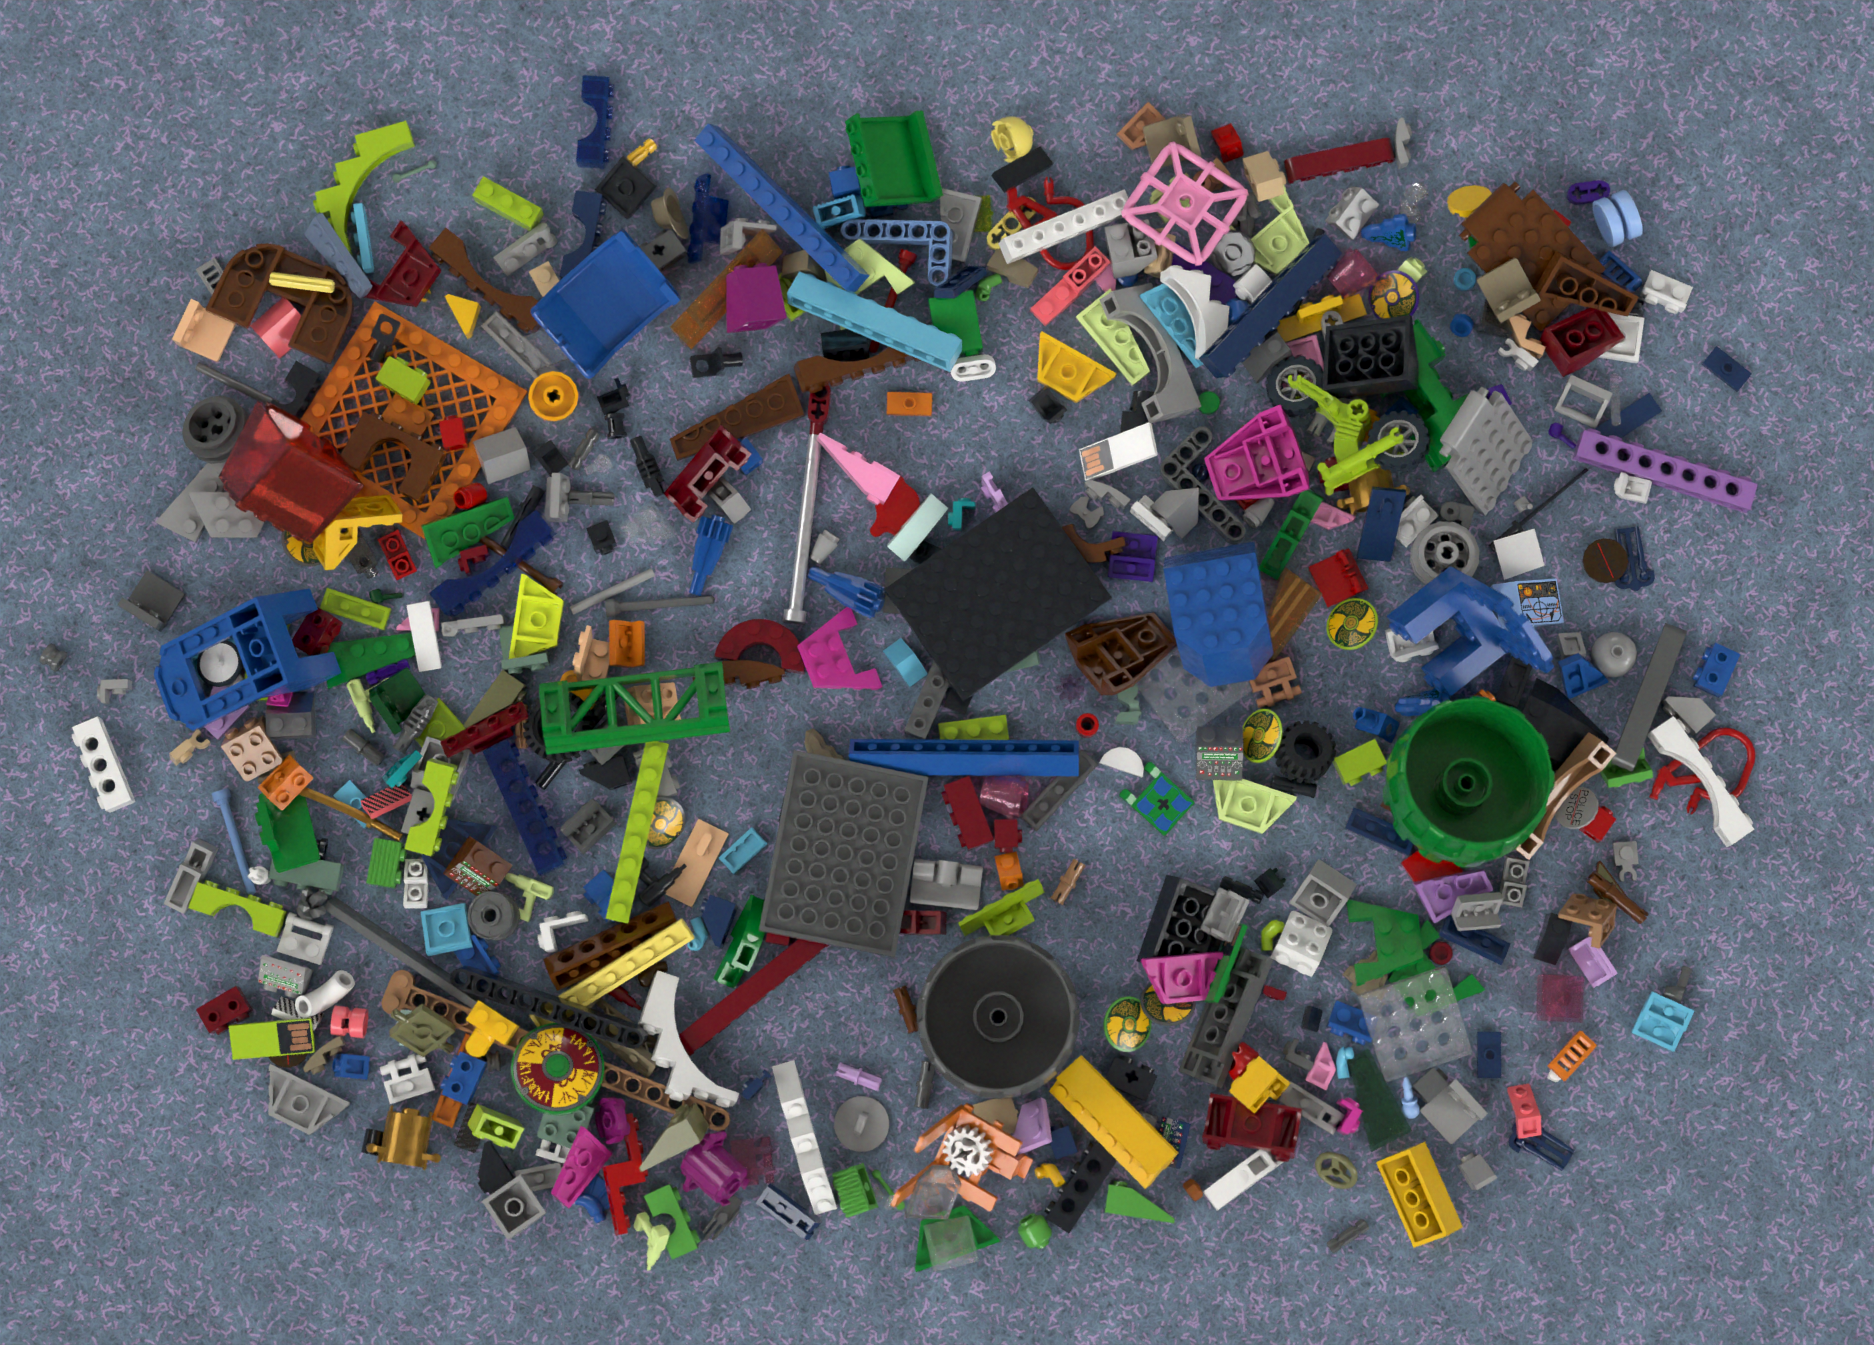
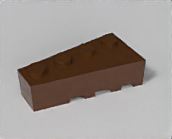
M1558 251L1554 253L1534 288L1538 296L1596 308L1628 317L1639 298L1634 291Z

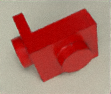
M1232 123L1211 131V136L1220 151L1223 163L1244 155L1241 139Z

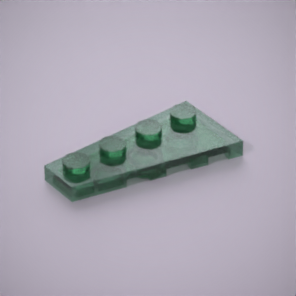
M1369 1049L1354 1055L1353 1059H1347L1358 1103L1360 1104L1359 1109L1362 1110L1361 1115L1370 1152L1411 1132L1412 1130Z

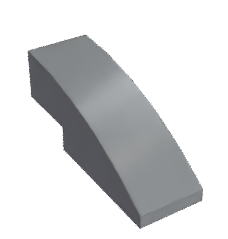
M199 838L192 842L184 862L180 864L165 899V905L183 914L186 913L197 882L202 883L216 856L218 847Z

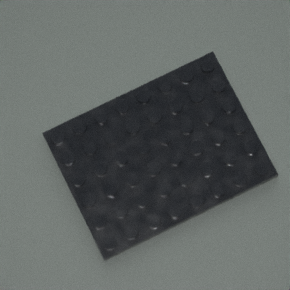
M1033 487L884 589V592L962 702L1112 599Z

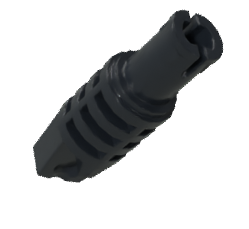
M642 436L631 439L630 443L637 458L635 464L646 489L651 488L655 497L663 495L664 490L661 482L664 481V478L654 455L648 452Z

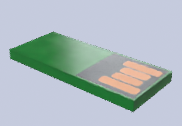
M1239 924L1232 942H1223L1220 952H1223L1222 960L1218 959L1214 970L1216 975L1209 986L1210 990L1206 1000L1201 1001L1219 1003L1220 998L1225 994L1231 978L1230 972L1248 928L1247 925Z

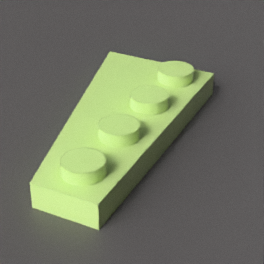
M1110 288L1079 313L1076 319L1129 383L1134 386L1148 375L1150 370L1128 324L1117 320H1107L1100 299L1112 292Z

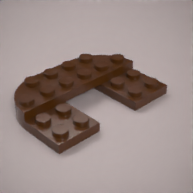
M256 244L255 247L238 252L226 265L205 309L206 312L248 329L266 291L305 307L288 346L331 365L344 334L352 323L354 314L353 298L343 277L327 265L318 264L285 250L283 246L276 244ZM272 272L333 280L335 287L332 293L271 285L269 278Z

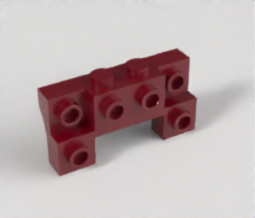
M720 425L663 494L679 509L683 516L694 523L697 518L704 514L708 506L702 498L729 466L738 471L741 466L747 463L752 453L728 429Z

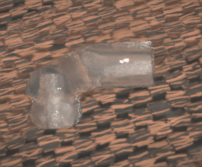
M877 1183L873 1185L872 1189L877 1204L888 1211L894 1210V1207L891 1206L894 1195H890L887 1198Z

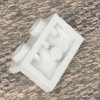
M1651 270L1640 296L1644 297V301L1649 304L1657 305L1659 303L1666 306L1665 310L1677 314L1685 310L1693 287Z
M1145 495L1139 502L1136 501L1130 512L1160 539L1165 541L1173 530L1165 519L1159 517L1150 506L1154 502Z
M1422 495L1417 499L1414 496L1405 503L1406 509L1401 514L1396 538L1406 548L1416 539L1421 531L1439 516L1423 500L1424 497Z

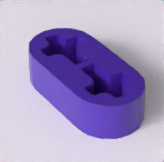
M1603 180L1575 183L1568 189L1567 199L1574 205L1593 203L1598 199L1607 198L1610 194V187ZM1597 186H1600L1601 189H1605V192H1603L1602 196H1599L1598 193H1591L1590 191L1596 190ZM1575 189H1578L1579 192L1587 193L1581 195L1580 199H1577L1576 196H1572V193H1574Z

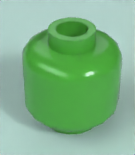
M1031 1213L1020 1220L1018 1234L1027 1247L1042 1249L1049 1244L1050 1241L1048 1239L1052 1235V1229L1042 1215Z

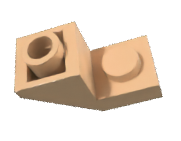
M1516 314L1507 319L1506 324L1516 346L1522 347L1533 357L1540 359L1546 347L1541 345L1542 343L1537 339H1525L1531 324L1527 317Z

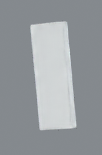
M430 601L408 604L407 611L419 672L442 668Z

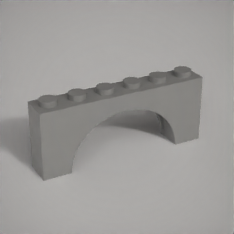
M1152 283L1114 290L1101 298L1100 303L1107 320L1121 321L1134 328L1143 337L1152 351L1158 371L1157 387L1152 397L1141 404L1149 423H1155L1188 415L1202 406L1176 342L1139 296L1153 289Z

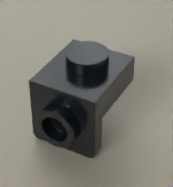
M619 378L614 379L618 389L597 396L604 416L616 413L620 409L629 406L626 398L630 396L626 384L621 385Z
M1046 386L1028 400L1041 418L1049 424L1060 421L1067 411V408L1060 404Z

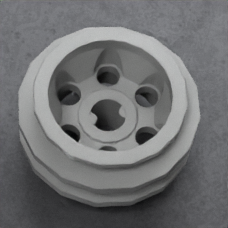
M1440 521L1428 525L1418 534L1410 550V563L1414 574L1424 585H1427L1440 575L1442 569H1447L1450 566L1472 577L1479 564L1480 550L1475 537L1467 528L1455 522ZM1441 536L1449 537V541L1442 542ZM1428 543L1434 545L1433 551H1428L1426 549V545ZM1459 543L1462 546L1463 551H1459L1456 544ZM1443 549L1451 553L1449 559L1442 557ZM1428 560L1434 562L1435 566L1433 568L1427 565L1426 562ZM1462 560L1464 567L1458 568L1456 561Z

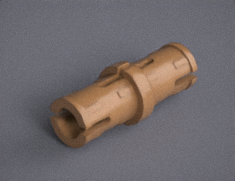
M1073 859L1065 875H1061L1060 883L1050 898L1063 905L1071 889H1075L1076 881L1086 866Z

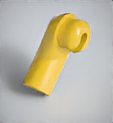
M1052 1163L1040 1164V1167H1036L1034 1170L1038 1179L1050 1178L1055 1187L1065 1183L1058 1168Z

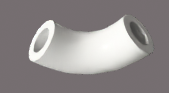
M339 970L319 988L299 996L295 1001V1008L299 1016L308 1018L336 1004L354 987L355 981L348 972Z

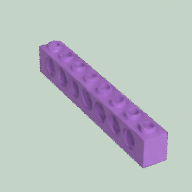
M1595 429L1583 430L1579 435L1573 460L1618 474L1624 472L1628 476L1647 479L1653 485L1746 513L1751 509L1758 484L1753 483L1752 479L1739 476L1737 478L1730 476V472L1722 469L1714 471L1708 469L1709 466L1697 462L1692 464L1681 456H1674V458L1667 456L1662 450H1647L1640 443L1631 442V444L1622 442V438L1610 435L1606 437L1600 435L1601 432ZM1596 444H1601L1605 447V454H1599L1596 451ZM1618 451L1626 453V461H1621L1618 458ZM1639 458H1645L1648 461V468H1644L1639 464ZM1662 464L1670 468L1669 475L1661 471ZM1683 471L1691 474V481L1684 480L1682 476ZM1705 478L1713 481V488L1705 486ZM1726 485L1734 487V495L1727 493Z

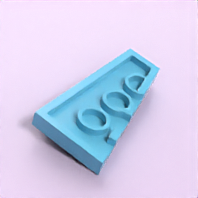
M1164 283L1139 295L1195 368L1204 365L1200 360L1195 359L1196 338L1193 322L1179 296Z

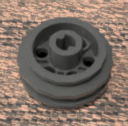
M212 396L198 402L190 409L183 424L182 436L185 445L201 461L210 464L224 463L244 450L251 436L252 424L249 414L234 399L226 396Z

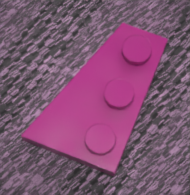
M580 1126L551 1192L567 1208L573 1205L612 1155L583 1126Z

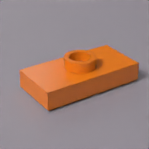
M887 392V415L932 416V393Z

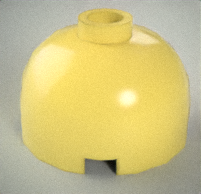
M1013 116L1004 117L993 122L992 126L995 125V130L991 131L992 140L998 152L1000 147H1002L1007 156L1004 159L1006 162L1011 163L1029 153L1033 143V130L1030 125L1019 117Z

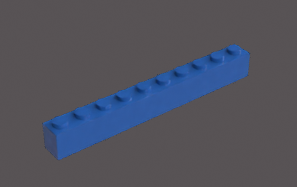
M709 123L705 126L694 141L846 291L856 292L870 275L719 126Z
M850 739L849 761L928 776L1069 777L1079 776V740Z

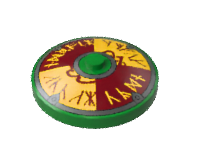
M558 1023L545 1024L530 1031L516 1047L511 1063L512 1081L520 1098L534 1110L548 1115L574 1113L589 1104L597 1095L604 1077L603 1055L591 1035Z

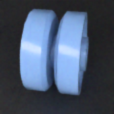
M1621 190L1612 194L1611 201L1604 197L1593 202V214L1605 243L1609 247L1622 244L1624 237L1632 240L1642 235L1643 228L1639 212L1627 191Z

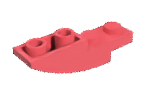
M1095 246L1063 276L1061 281L1031 307L1030 311L1046 327L1111 264V261Z

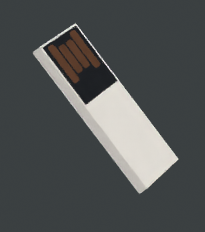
M1149 422L1079 449L1085 481L1097 479L1158 455L1152 424Z

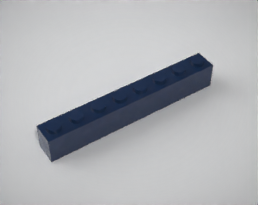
M1326 234L1315 236L1202 354L1199 360L1215 378L1230 377L1236 371L1235 366L1239 362L1245 361L1251 355L1250 351L1254 346L1257 347L1262 344L1266 339L1264 336L1280 325L1279 320L1283 316L1289 315L1295 309L1293 305L1298 300H1303L1309 294L1308 290L1311 286L1321 282L1324 278L1323 274L1338 264L1337 259L1342 255L1341 251Z

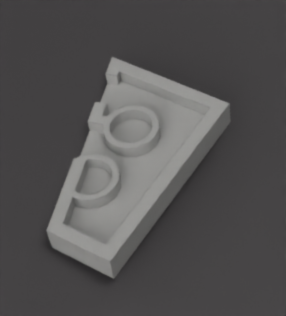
M942 188L943 196L940 197L941 221L948 224L953 232L952 261L965 264L983 199ZM942 228L941 238L946 235L947 229ZM942 251V257L945 258L946 252Z

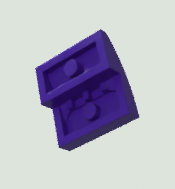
M1113 530L1112 540L1126 537L1128 546L1123 547L1124 552L1114 555L1110 554L1108 577L1153 582L1158 536Z

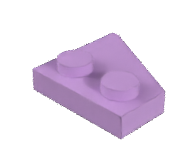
M989 471L982 476L981 484L983 486L980 489L986 499H992L995 504L992 508L996 513L1008 503L1001 490L993 482V476Z
M1042 1097L1023 1104L1013 1136L1022 1141L1017 1155L1052 1142L1047 1102Z

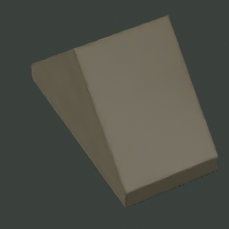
M805 250L783 256L781 278L795 280L800 271L805 274H812L817 279L826 282L825 270Z

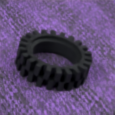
M569 692L570 708L576 712L584 700ZM536 698L534 701L537 705L535 707L529 706L528 709L531 713L529 718L526 719L528 720L527 723H523V728L526 730V732H523V735L527 739V745L531 747L534 753L552 763L554 761L563 763V760L571 762L573 756L579 758L581 756L579 754L580 751L546 754L545 742L541 733L540 699ZM589 709L578 723L576 732L595 730L593 726H596V721L592 718L595 716L593 711Z

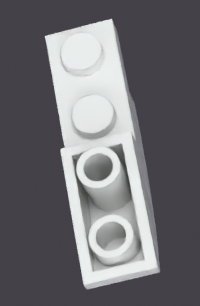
M1258 1150L1207 1188L1204 1194L1218 1211L1284 1162L1276 1160V1156H1273L1271 1151Z

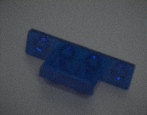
M707 173L698 176L694 184L696 192L695 201L692 204L693 220L689 228L691 238L687 249L689 264L702 261L704 242L720 245L721 228L726 225L729 200L709 196L711 174Z

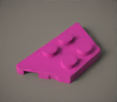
M1223 952L1143 958L1141 963L1161 1003L1171 1004L1206 1000L1210 990L1209 986L1216 975V972H1214L1218 959L1222 960Z

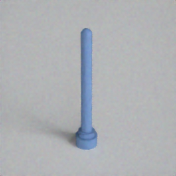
M226 788L213 792V801L221 808L247 894L254 895L256 889L252 880L247 876L250 874L248 863L229 805L231 803L230 798L232 797L230 790Z

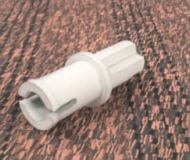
M257 866L249 869L250 874L247 876L253 883L268 884L271 879H268L269 871L264 867Z

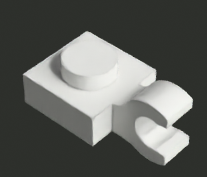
M1507 339L1505 343L1510 346V350L1505 351L1500 347L1498 353L1503 357L1512 356L1518 368L1523 371L1527 369L1531 372L1538 363V360L1522 347L1516 346L1513 340Z

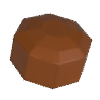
M1188 1179L1182 1184V1187L1193 1201H1197L1203 1196L1202 1188L1195 1180Z

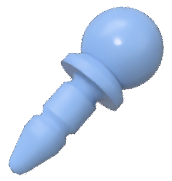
M1404 1077L1402 1085L1404 1097L1401 1099L1403 1104L1401 1110L1406 1118L1414 1119L1419 1115L1420 1107L1417 1103V1097L1413 1096L1412 1084L1409 1078Z

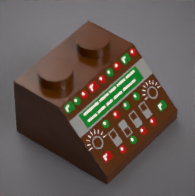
M468 836L443 874L475 896H478L498 886L513 865L471 836Z

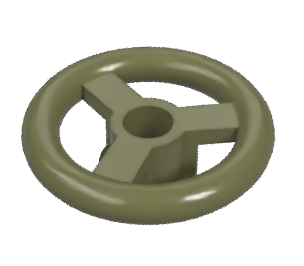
M1324 1152L1315 1160L1317 1174L1330 1186L1338 1189H1349L1356 1184L1358 1173L1347 1156L1335 1152ZM1332 1159L1329 1168H1322L1323 1160ZM1347 1170L1350 1171L1351 1177L1346 1174ZM1329 1175L1340 1177L1345 1182L1335 1181Z

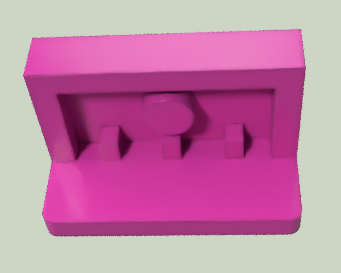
M1349 1097L1338 1099L1336 1104L1346 1109L1347 1112L1336 1131L1342 1135H1349V1133H1354L1361 1122L1358 1118L1362 1110L1358 1108L1360 1104Z

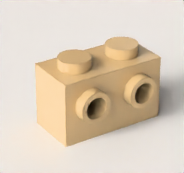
M1268 151L1243 158L1245 177L1259 202L1284 194L1285 175L1283 171L1279 172L1277 160L1275 158L1272 159Z

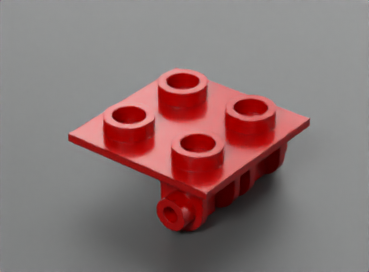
M1349 548L1340 550L1335 555L1308 567L1328 608L1369 589Z

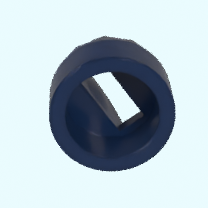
M1199 463L1193 467L1191 474L1199 482L1208 479L1209 472L1205 464ZM1200 467H1204L1205 469L1200 478L1197 474L1200 471Z

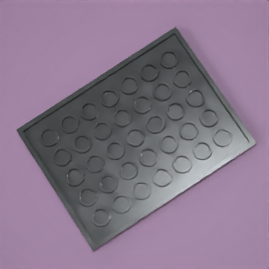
M794 750L758 931L894 958L928 777Z

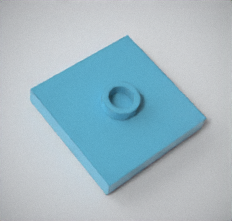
M466 903L421 911L427 956L473 947Z

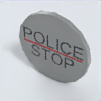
M1577 787L1556 811L1555 817L1563 827L1569 829H1580L1587 826L1598 812L1599 802L1596 795L1588 788Z

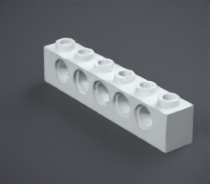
M1125 189L1003 238L998 244L1006 263L1009 264L1121 219V211L1128 200Z

